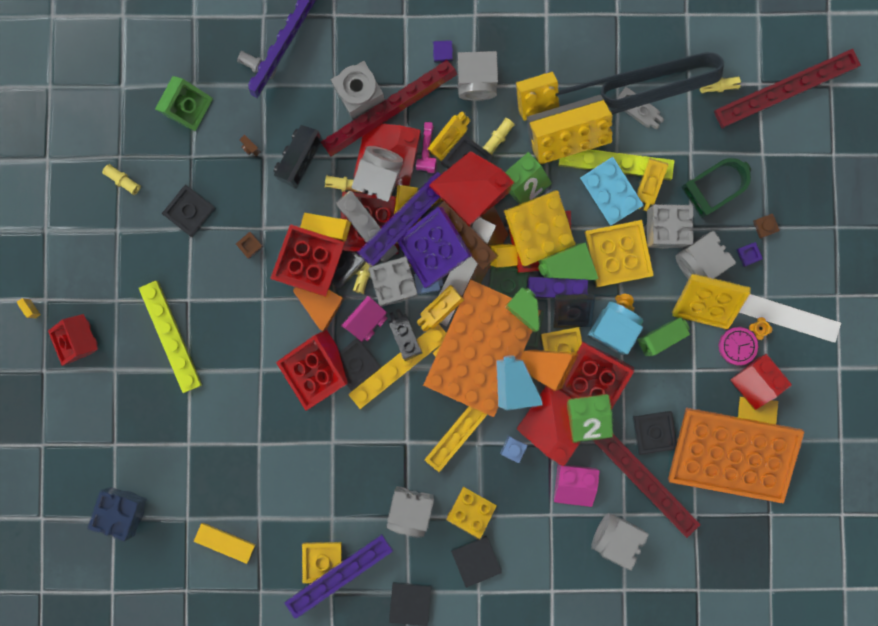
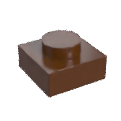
M245 134L239 139L243 144L241 148L248 155L252 153L257 157L261 153L258 147Z
M773 213L753 221L759 238L780 231Z
M251 232L236 243L248 259L263 248L262 244Z

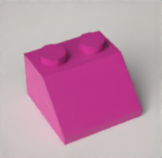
M367 296L342 326L363 342L365 339L369 341L375 334L373 331L377 325L381 327L388 319L386 317L388 313Z
M558 464L553 502L592 507L598 489L599 470L567 464L562 467Z

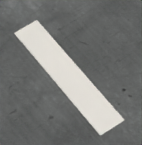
M479 218L473 223L472 227L488 243L496 225ZM470 257L452 270L440 294L449 285H452L462 296L478 263ZM455 309L440 323L447 326Z
M751 294L739 311V313L755 318L764 317L768 322L834 343L836 342L841 325L840 322Z

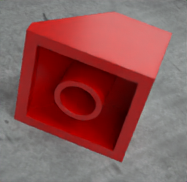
M84 314L62 319L48 330L62 366L91 355L98 350L97 341L91 333L90 323Z
M767 354L755 359L730 379L754 410L773 400L792 385Z

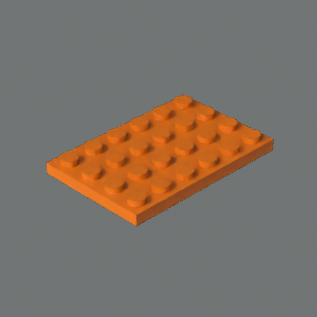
M470 279L462 297L464 301L457 308L423 386L494 417L499 407L497 360L504 359V356H515L516 359L520 360L532 330L505 308L513 298Z
M686 408L668 481L784 504L804 431L798 428Z

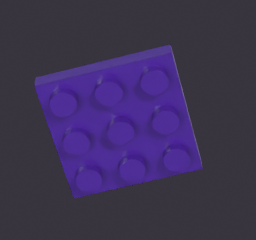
M437 207L397 241L424 288L431 287L472 256L443 207Z

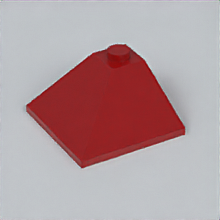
M381 124L362 137L353 177L355 178L366 147L376 146L390 150L402 157L403 165L395 187L398 185L410 186L421 138V130L401 125Z
M470 151L430 183L429 186L470 226L510 193L514 181L501 168Z
M353 193L380 228L394 215L396 196H391L387 202L377 198L375 194L371 196L364 193ZM341 212V219L348 220ZM350 224L346 241L342 240L345 242L343 250L359 251L366 242L353 225ZM395 243L394 246L398 249V252L396 254H398L399 244Z
M290 224L270 279L326 297L345 242Z
M327 330L314 335L276 362L305 411L348 384L337 345Z
M582 342L576 352L579 355L560 390L573 399L608 395L612 410L634 373V367L613 355Z
M546 385L539 395L542 405L532 406L517 427V430L546 456L564 467L580 443L573 442L567 410V402L573 398L560 389L555 391Z

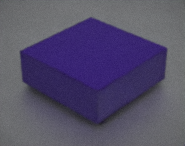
M433 41L434 62L453 60L452 41Z
M756 242L736 250L743 267L763 259Z

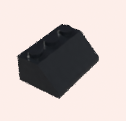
M300 125L299 129L294 130L291 144L285 147L281 162H277L273 170L276 179L295 189L300 184L323 140L318 130Z

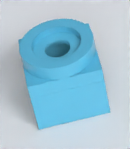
M609 302L607 307L602 309L587 336L620 355H626L643 328L641 326L643 319L629 309L617 303Z

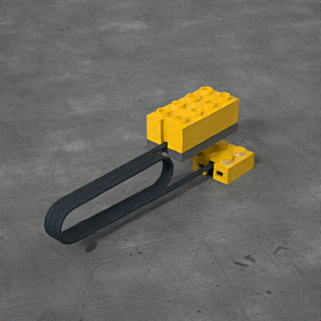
M704 52L558 90V81L553 72L516 82L519 113L523 121L527 120L529 143L538 163L544 164L612 143L610 126H612L613 114L715 84L722 78L724 61L716 53ZM702 66L716 68V70L620 99H612L605 95L609 90ZM605 83L602 86L601 95L559 107L558 95Z

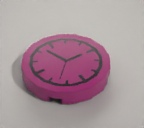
M731 328L720 337L718 344L719 352L728 363L744 365L751 362L757 355L758 340L746 328Z

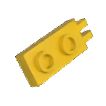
M460 112L457 116L454 115L428 147V150L438 160L442 161L468 130L467 125L470 119L466 114Z
M649 158L637 191L638 197L642 203H645L644 211H647L650 205H654L668 168V163Z
M449 285L420 313L421 318L417 321V324L422 326L421 329L423 331H427L429 328L434 329L464 299L454 286Z

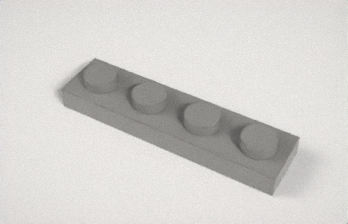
M352 191L347 192L335 202L366 243L381 229ZM393 245L380 258L381 262L385 263L398 252V249Z

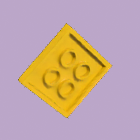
M558 190L504 211L522 266H527L575 245Z
M642 220L585 231L588 251L599 278L595 280L596 288L654 276Z
M692 274L673 309L672 316L729 329L750 295V288Z

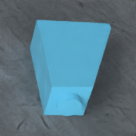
M504 356V359L497 360L498 406L510 410L542 405V400L524 362L516 359L515 356Z

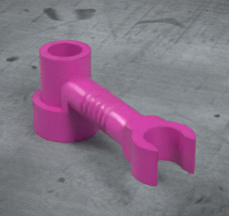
M432 122L424 123L422 158H417L416 170L427 171V173H436L437 158H429L430 151L428 150L433 132Z

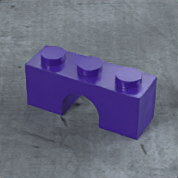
M529 277L527 288L536 295L534 298L540 299L555 298V295L587 294L588 280Z

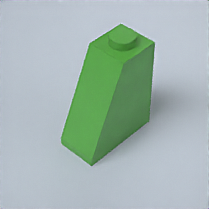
M586 243L575 244L572 247L539 260V271L544 278L599 279Z
M676 318L636 340L645 356H654L689 336L688 330L690 328L685 320Z

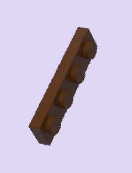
M443 201L438 207H443L472 255L471 257L485 270L498 255L471 225L468 226Z

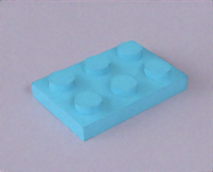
M611 157L580 177L610 226L644 205L614 157Z

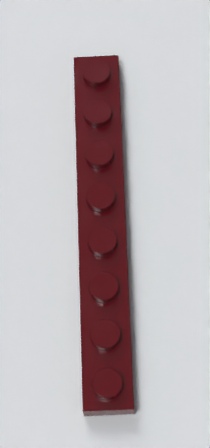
M850 49L716 109L714 114L721 128L727 127L861 66L854 49Z
M447 60L440 63L420 78L375 105L372 109L343 126L332 135H329L321 141V144L330 157H332L458 75L456 69Z
M613 433L610 438L592 440L686 538L701 525Z

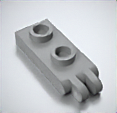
M625 87L617 99L636 93ZM651 104L625 111L647 128L651 126L657 130L660 125L655 120L661 124L664 121L659 116L660 111Z

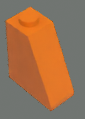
M297 287L293 290L318 328L322 331L327 330L344 298L328 290L326 297Z
M526 350L522 353L520 360L524 362L531 377L556 391L562 389L579 354L573 352Z

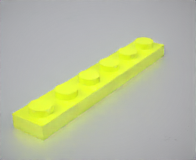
M591 149L560 158L558 166L593 170L606 160L614 157L625 175L643 177L648 160L652 158L668 163L664 180L672 179L674 160Z
M153 281L140 287L139 291L182 393L202 386L159 282Z

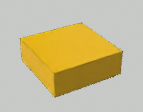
M22 298L17 301L26 318L35 319L40 316V313L30 299Z

